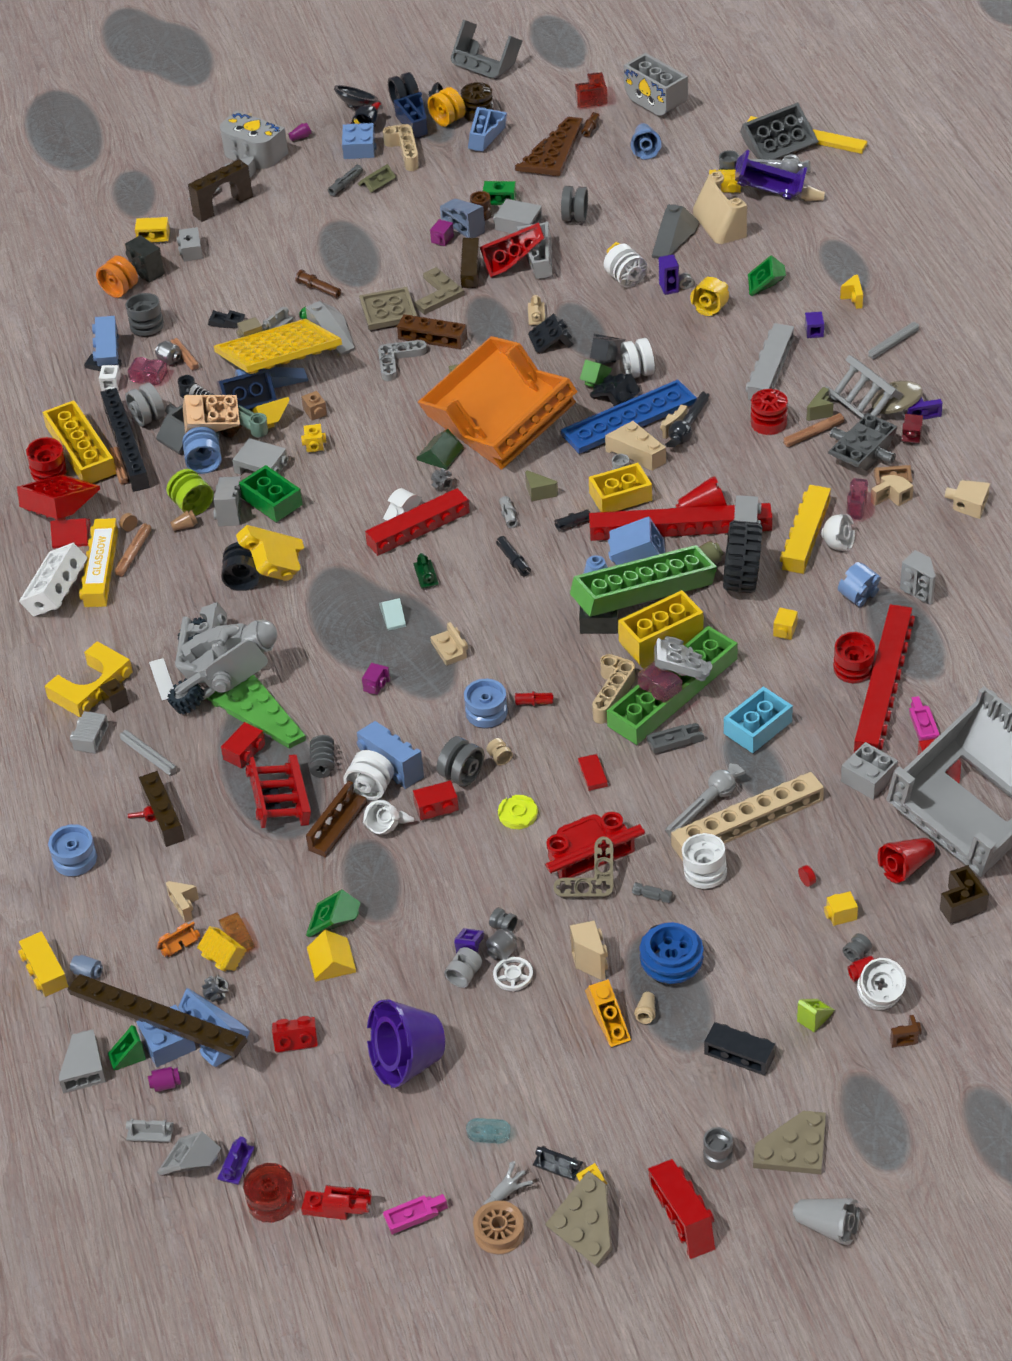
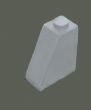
M94 1029L73 1034L59 1074V1082L63 1093L106 1082Z

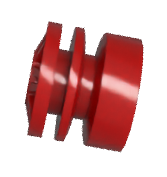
M763 389L757 391L752 396L751 427L754 431L763 435H775L781 433L786 428L787 396L775 389Z
M43 437L32 441L28 445L26 455L30 474L35 481L66 474L67 466L63 446L60 441L55 438Z
M847 632L841 635L836 640L834 646L833 670L836 676L842 681L852 684L866 681L872 675L876 649L874 641L866 634L860 632Z

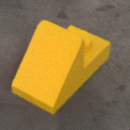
M854 275L846 281L840 290V299H851L855 303L856 309L863 308V292L858 275Z

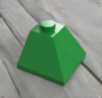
M770 255L748 273L749 295L753 296L782 281L786 276L785 265Z
M343 889L318 902L306 936L312 937L322 933L324 930L329 931L354 921L359 914L358 909L361 902Z

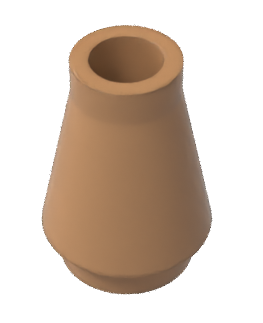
M192 510L189 512L185 511L170 522L174 532L195 527L194 525L198 523Z

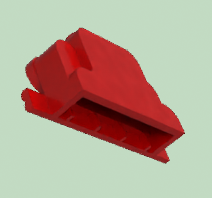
M607 812L602 817L596 814L582 817L570 824L563 825L557 830V834L547 839L546 847L550 862L545 863V866L550 874L557 871L559 878H574L595 869L594 846L598 838L608 837L611 839L614 861L635 852V838L644 835L645 830L640 824L627 829L623 823V817L617 812ZM602 841V844L598 845V848L602 849V856L598 855V858H610V855L606 856V848H610V845H607L606 841ZM602 861L599 863L598 867L605 865L608 862Z

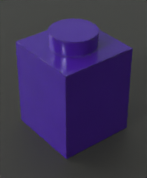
M822 311L805 312L807 338L824 337Z

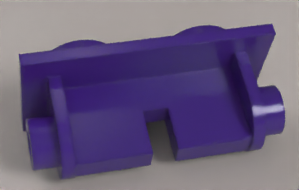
M239 1137L233 1142L217 1180L239 1185L254 1150V1146L247 1145L246 1138Z

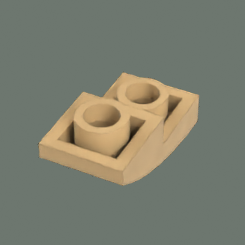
M680 405L673 415L668 414L666 419L661 422L660 430L664 439L669 437L668 430L670 425L676 420H683L687 414V406Z

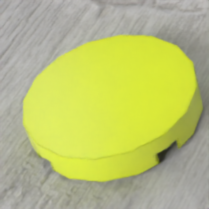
M513 795L512 798H505L499 804V820L510 829L527 828L537 819V805L532 798L525 795Z

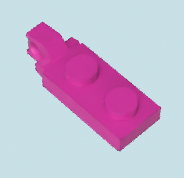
M919 696L911 697L912 703L911 708H909V715L919 741L936 739L940 734L929 706H923Z
M443 1194L434 1198L423 1195L384 1211L383 1217L392 1235L439 1215V1212L448 1208L447 1201Z

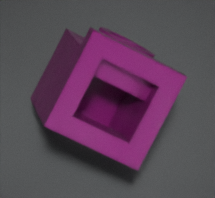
M371 663L362 677L363 691L378 695L381 688L385 687L386 682H390L389 667Z

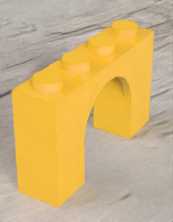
M98 641L88 648L84 654L87 665L102 673L99 679L89 684L78 685L57 675L45 685L49 700L78 717H82L84 711L89 712L92 707L102 700L100 686L114 678L121 683L133 673L130 659Z

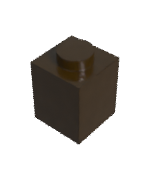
M116 678L99 687L103 703L113 713L129 704L126 688Z

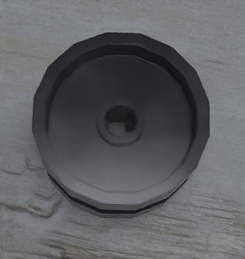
M411 72L401 74L400 78L398 76L388 78V91L393 105L394 100L419 93L418 85Z

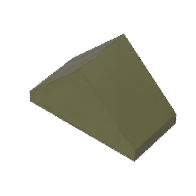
M528 470L525 472L526 487L531 501L557 497V481Z

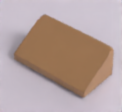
M910 465L874 468L873 473L876 485L881 483V477L887 475H897L912 483Z

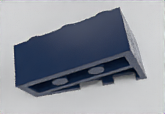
M419 92L394 100L395 116L402 124H408L412 127L414 138L428 134L422 93Z

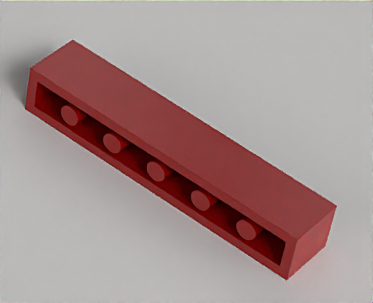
M458 488L366 530L367 545L377 556L470 513L469 499Z

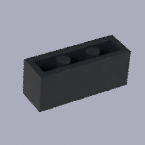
M714 1022L704 1041V1054L765 1076L775 1057L776 1043L765 1038L753 1036L746 1031L731 1028L726 1024Z

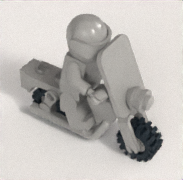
M218 602L201 608L199 614L203 619L199 617L198 619L194 618L192 621L189 617H183L181 629L179 630L180 633L177 635L178 647L175 666L184 675L185 679L183 682L180 680L178 685L175 684L173 686L174 689H170L169 692L171 694L167 696L169 704L179 714L190 713L191 709H197L195 706H200V702L215 691L227 692L264 668L268 663L264 653L271 651L277 640L278 633L274 624L268 620L260 619L248 625L243 623L227 625V613ZM198 683H206L208 687L202 689Z

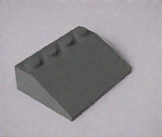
M798 102L743 123L740 130L746 145L757 159L776 160L818 143Z

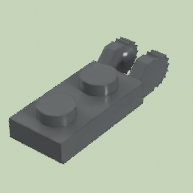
M693 723L649 734L647 741L655 754L690 743L702 742L705 736L702 731H699V724Z

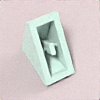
M400 598L379 603L388 631L406 627Z

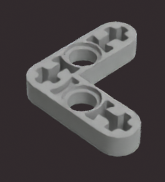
M415 340L379 346L378 353L382 379L384 381L396 379L395 359L425 355L427 353L426 342Z

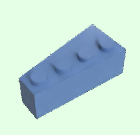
M376 721L357 732V746L361 751H374L387 758L394 767L392 778L397 784L407 789L424 778L422 754L419 749H411L412 745L410 743H402L398 735L392 736L389 729Z

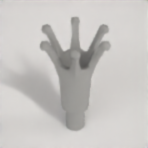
M515 1161L509 1163L510 1166L504 1179L490 1193V1197L483 1205L492 1201H502L518 1188L533 1184V1181L530 1180L517 1184V1180L526 1172L522 1170L511 1178L516 1164Z

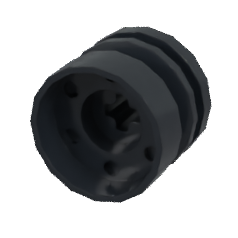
M238 542L230 544L225 548L221 578L225 586L236 591L253 589L260 580V573L256 570L251 551L240 546Z

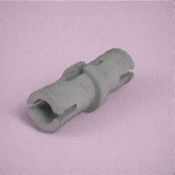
M503 496L499 500L502 508L501 514L505 518L508 528H514L518 525L515 516L516 510L511 504V499L508 496Z

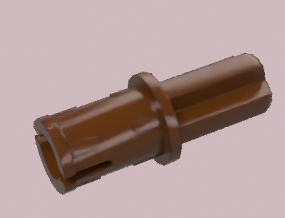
M593 112L589 119L585 121V126L581 130L582 136L589 137L592 130L597 126L599 113Z

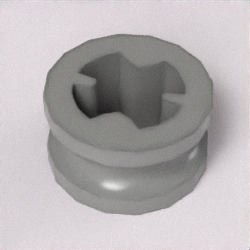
M685 272L679 275V285L682 289H689L693 286L694 280L689 273Z

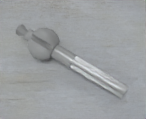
M793 154L786 155L782 160L749 159L793 173H798L804 167H807L806 172L810 173L811 171L809 160L802 162L798 156Z
M730 763L728 770L721 769L713 772L708 779L709 788L665 829L669 837H671V832L685 827L717 796L726 797L730 795L736 786L735 778L745 774V771L738 764Z

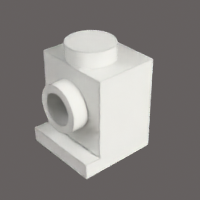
M102 365L99 375L101 391L113 388L118 390L121 377L119 365Z

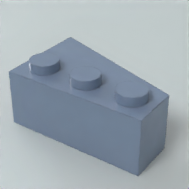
M453 199L440 206L441 219L452 222L453 228L466 238H475L485 233L483 206L459 199Z

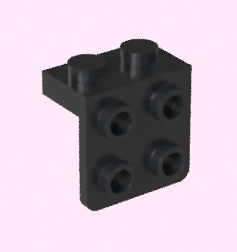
M554 313L528 333L532 345L538 354L559 339L568 348L574 345L571 339L573 336L567 329V323L563 319L560 320Z
M621 373L617 376H606L603 382L596 385L589 395L591 398L608 395L613 406H617L631 400L640 392V389L632 373Z

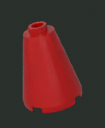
M713 476L678 499V504L675 506L676 508L722 506L727 504L721 488L717 486L718 481Z
M928 838L889 842L878 849V864L880 867L883 866L886 871L883 874L887 879L894 883H900L905 881L934 856L935 845Z

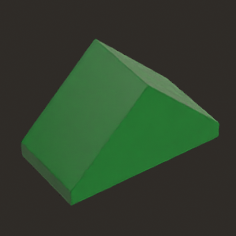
M133 1025L130 1026L107 1053L113 1070H119L146 1060L136 1027Z

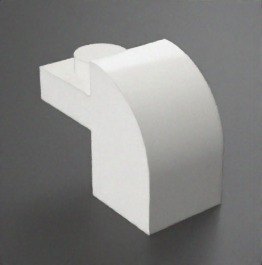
M403 488L397 489L388 499L391 503L383 519H392L419 506L422 498Z

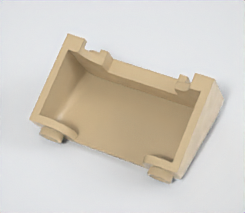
M720 171L708 175L694 204L693 214L715 243L725 244L747 237V205L740 198L728 200L722 193L721 183L724 181V176Z

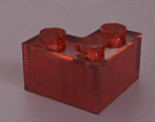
M602 72L587 74V83L575 84V100L578 108L608 104L607 86Z

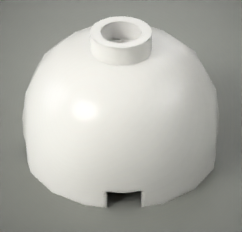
M834 515L824 524L821 535L830 548L838 551H847V548L853 546L855 530H851V524H854L850 515Z

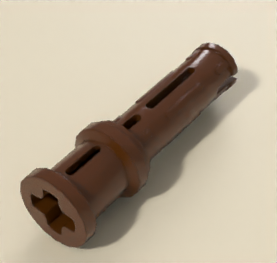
M303 269L299 270L296 274L295 281L298 284L302 283L309 289L315 288L336 299L341 295L342 290L319 280L314 274L310 275Z

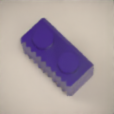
M675 255L659 257V284L665 295L678 293L679 265Z

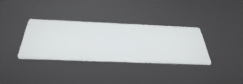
M163 658L151 661L149 664L161 699H168V694H171L169 691L174 689L165 661Z

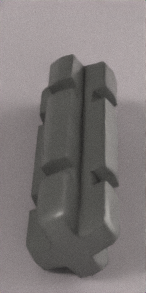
M635 882L632 888V893L641 896L643 894V897L658 901L662 899V902L670 903L673 896L672 891L665 889L662 891L661 888L649 885L643 886L642 883Z

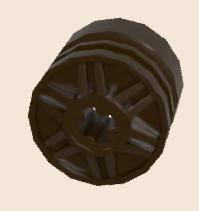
M474 82L465 85L461 89V98L465 105L463 117L466 120L473 122L477 107L494 110L491 86L482 82Z

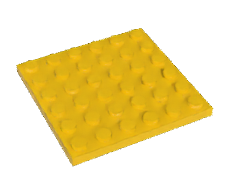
M302 319L214 345V350L217 354L249 374L259 372V369H271L279 363L287 364L293 359H304L309 354L317 355L326 349L334 350L337 346L342 345V340L315 323Z

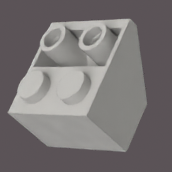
M914 550L902 562L900 589L932 605L935 586V573L930 557Z
M865 742L842 765L841 782L874 800L886 788L898 764V760Z

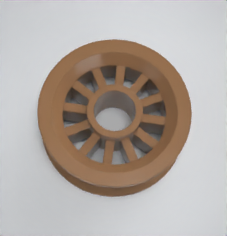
M492 1201L486 1203L479 1208L473 1219L475 1240L479 1247L488 1253H509L516 1249L524 1238L523 1215L510 1202Z

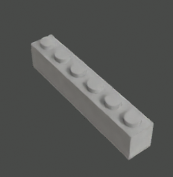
M774 323L772 330L769 329L767 340L763 344V350H760L759 361L755 362V371L751 372L750 382L746 384L745 391L748 392V400H751L757 391L774 389L794 340V326Z

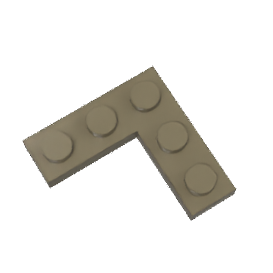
M435 267L423 273V278L438 291L415 301V307L425 315L464 296V289Z

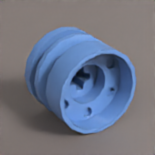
M195 427L189 430L182 440L185 463L188 469H192L200 474L216 470L222 460L216 432L208 427Z

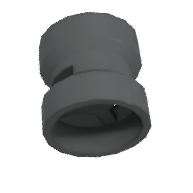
M497 907L490 916L489 925L495 929H508L512 932L516 927L518 917L512 913L507 914L504 909Z
M857 933L852 937L851 943L849 942L843 947V954L851 962L863 958V954L870 951L872 943L865 935Z

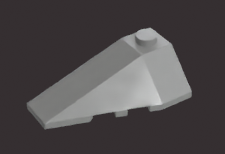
M321 301L305 307L307 320L341 338L342 345L334 349L339 356L355 350L345 318L335 307Z

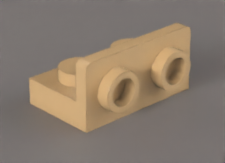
M451 622L447 623V631L430 637L432 645L446 666L467 658V642L465 639H461L458 628H454Z

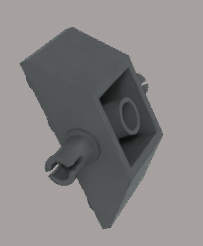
M169 404L165 409L168 415H166L156 439L173 451L181 454L184 452L182 440L185 435L183 404L178 408L173 404Z
M867 413L848 432L837 427L832 428L830 437L839 441L828 451V454L866 471L879 459L892 464L896 454L888 451V448L897 431V426Z

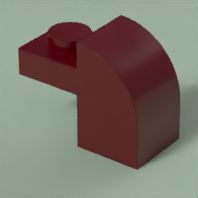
M905 414L902 427V442L920 443L923 426L922 415Z

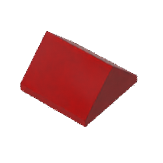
M90 519L50 521L53 549L74 543L77 547L88 546Z

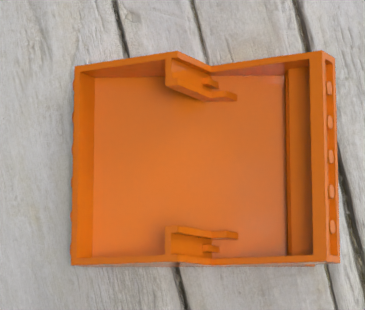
M491 336L418 401V404L427 416L445 429H449L454 436L502 470L576 403L573 396L578 391L569 378L538 370L521 343Z

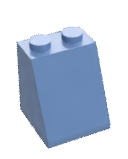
M649 516L610 531V539H608L610 551L608 555L610 560L615 562L616 565L665 553V540Z

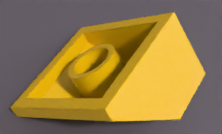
M286 397L256 406L252 412L266 415L268 429L273 428L280 420L290 399Z

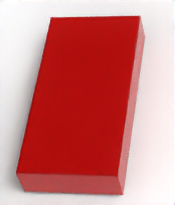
M597 754L578 758V764L588 791L608 787V782Z

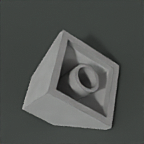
M203 1131L181 1137L157 1173L165 1175L206 1166L210 1167L217 1160V1154L221 1147Z

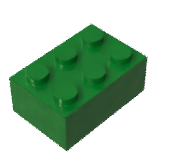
M267 465L239 482L241 498L275 522H278L303 505L301 489Z

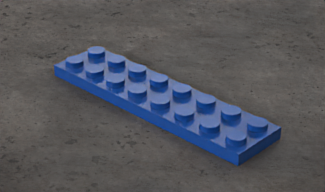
M677 379L561 429V436L580 454L605 443V435L631 421L643 427L666 417L668 414H673L679 409L680 405L687 407L693 405L697 397Z

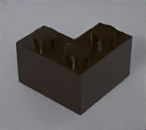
M969 865L950 871L949 890L941 893L940 910L948 922L951 924L986 911L989 893Z

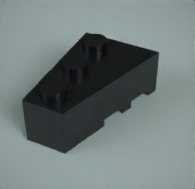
M594 333L590 358L595 359L596 363L602 364L616 363V360H622L621 343L625 342V339Z

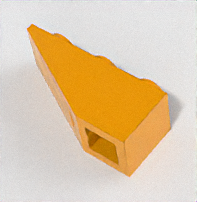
M609 979L588 986L585 990L588 1001L610 1047L631 1041Z

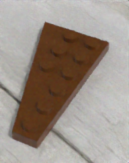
M568 116L558 125L556 131H552L547 139L544 138L531 150L532 153L529 156H525L521 163L515 165V171L561 176L583 124V118Z

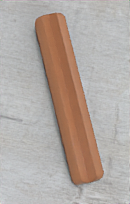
M178 338L171 339V343L179 346L181 358L191 370L198 369V362Z
M116 446L114 448L111 447L109 452L114 460L119 483L122 485L124 483L127 484L129 480L119 449Z

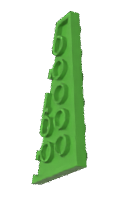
M254 674L231 690L222 693L215 691L206 698L212 702V705L220 706L238 720L263 730L273 740L289 749L306 741L305 734Z

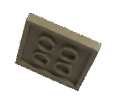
M407 287L359 295L360 304L369 330L398 325L403 314L417 316Z

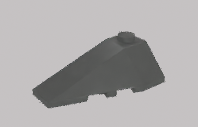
M667 205L652 252V258L658 259L662 256L674 254L681 244L687 242L689 236H693L696 233L699 221L684 206Z

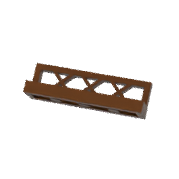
M348 781L306 834L308 851L326 858L366 806L367 798L355 793L353 782Z

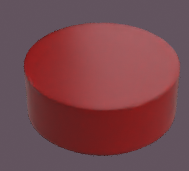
M804 865L798 869L799 877L805 886L809 887L816 883L815 873L810 866Z

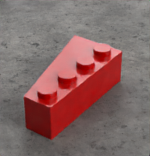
M670 1159L648 1168L650 1185L662 1208L665 1207L671 1225L675 1224L681 1243L686 1242L687 1254L690 1260L715 1250L712 1223L714 1222L713 1214L710 1209L706 1210L701 1195H696L692 1182L686 1180L682 1167L677 1166L674 1160Z

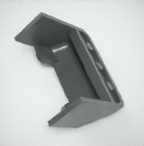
M463 19L451 54V62L494 79L499 78L515 64L522 40L509 35L501 60L491 59L478 54L480 44L477 40L473 39L477 24Z

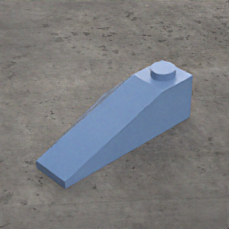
M186 988L178 1006L181 1012L242 1034L246 1038L248 1037L250 1031L242 1023L191 989ZM199 1044L201 1047L199 1051L202 1057L212 1066L217 1067L232 1057Z

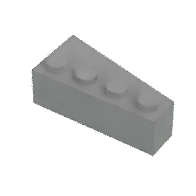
M548 222L540 223L545 239L526 254L536 279L552 277V237ZM531 225L518 226L517 231L522 230Z

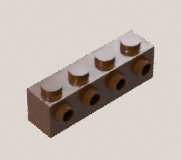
M403 314L397 325L398 340H422L429 345L461 350L467 339V324Z

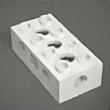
M74 543L50 551L19 602L33 617L58 609L62 605L61 601L69 593L70 586L76 581L77 574L84 568V563L87 559L86 555Z

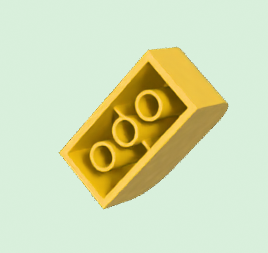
M683 590L618 620L619 643L643 669L647 670L657 667L655 666L654 647L658 638L665 640L666 636L674 637L684 641L683 645H685L704 629V612Z

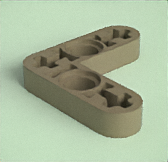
M600 837L595 842V878H559L553 886L557 896L563 898L608 897L612 894L614 881L613 843L611 839ZM602 841H606V844L610 845V848H606V856L610 855V858H598V855L602 856V849L598 848ZM602 861L610 864L609 871L605 873L600 872L598 869V865ZM561 882H565V886H572L571 882H575V894H571L572 889H566L565 893H561L557 886H560ZM591 882H596L595 886H602V882H606L610 889H607L606 893H602L601 889H595L596 893L592 894L593 886ZM579 883H588V892L580 893L577 889Z

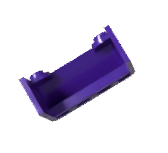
M746 150L737 159L735 181L738 185H748L782 195L784 199L788 200L801 193L807 167L802 168L798 173L782 170L749 160V150Z

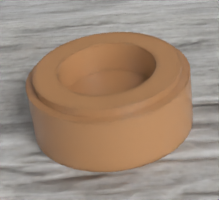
M126 513L120 518L119 526L123 530L130 532L137 526V517L131 513Z

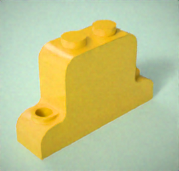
M246 525L236 534L240 546L251 551L256 570L261 575L288 581L300 570L298 556L299 552L304 549L302 539Z

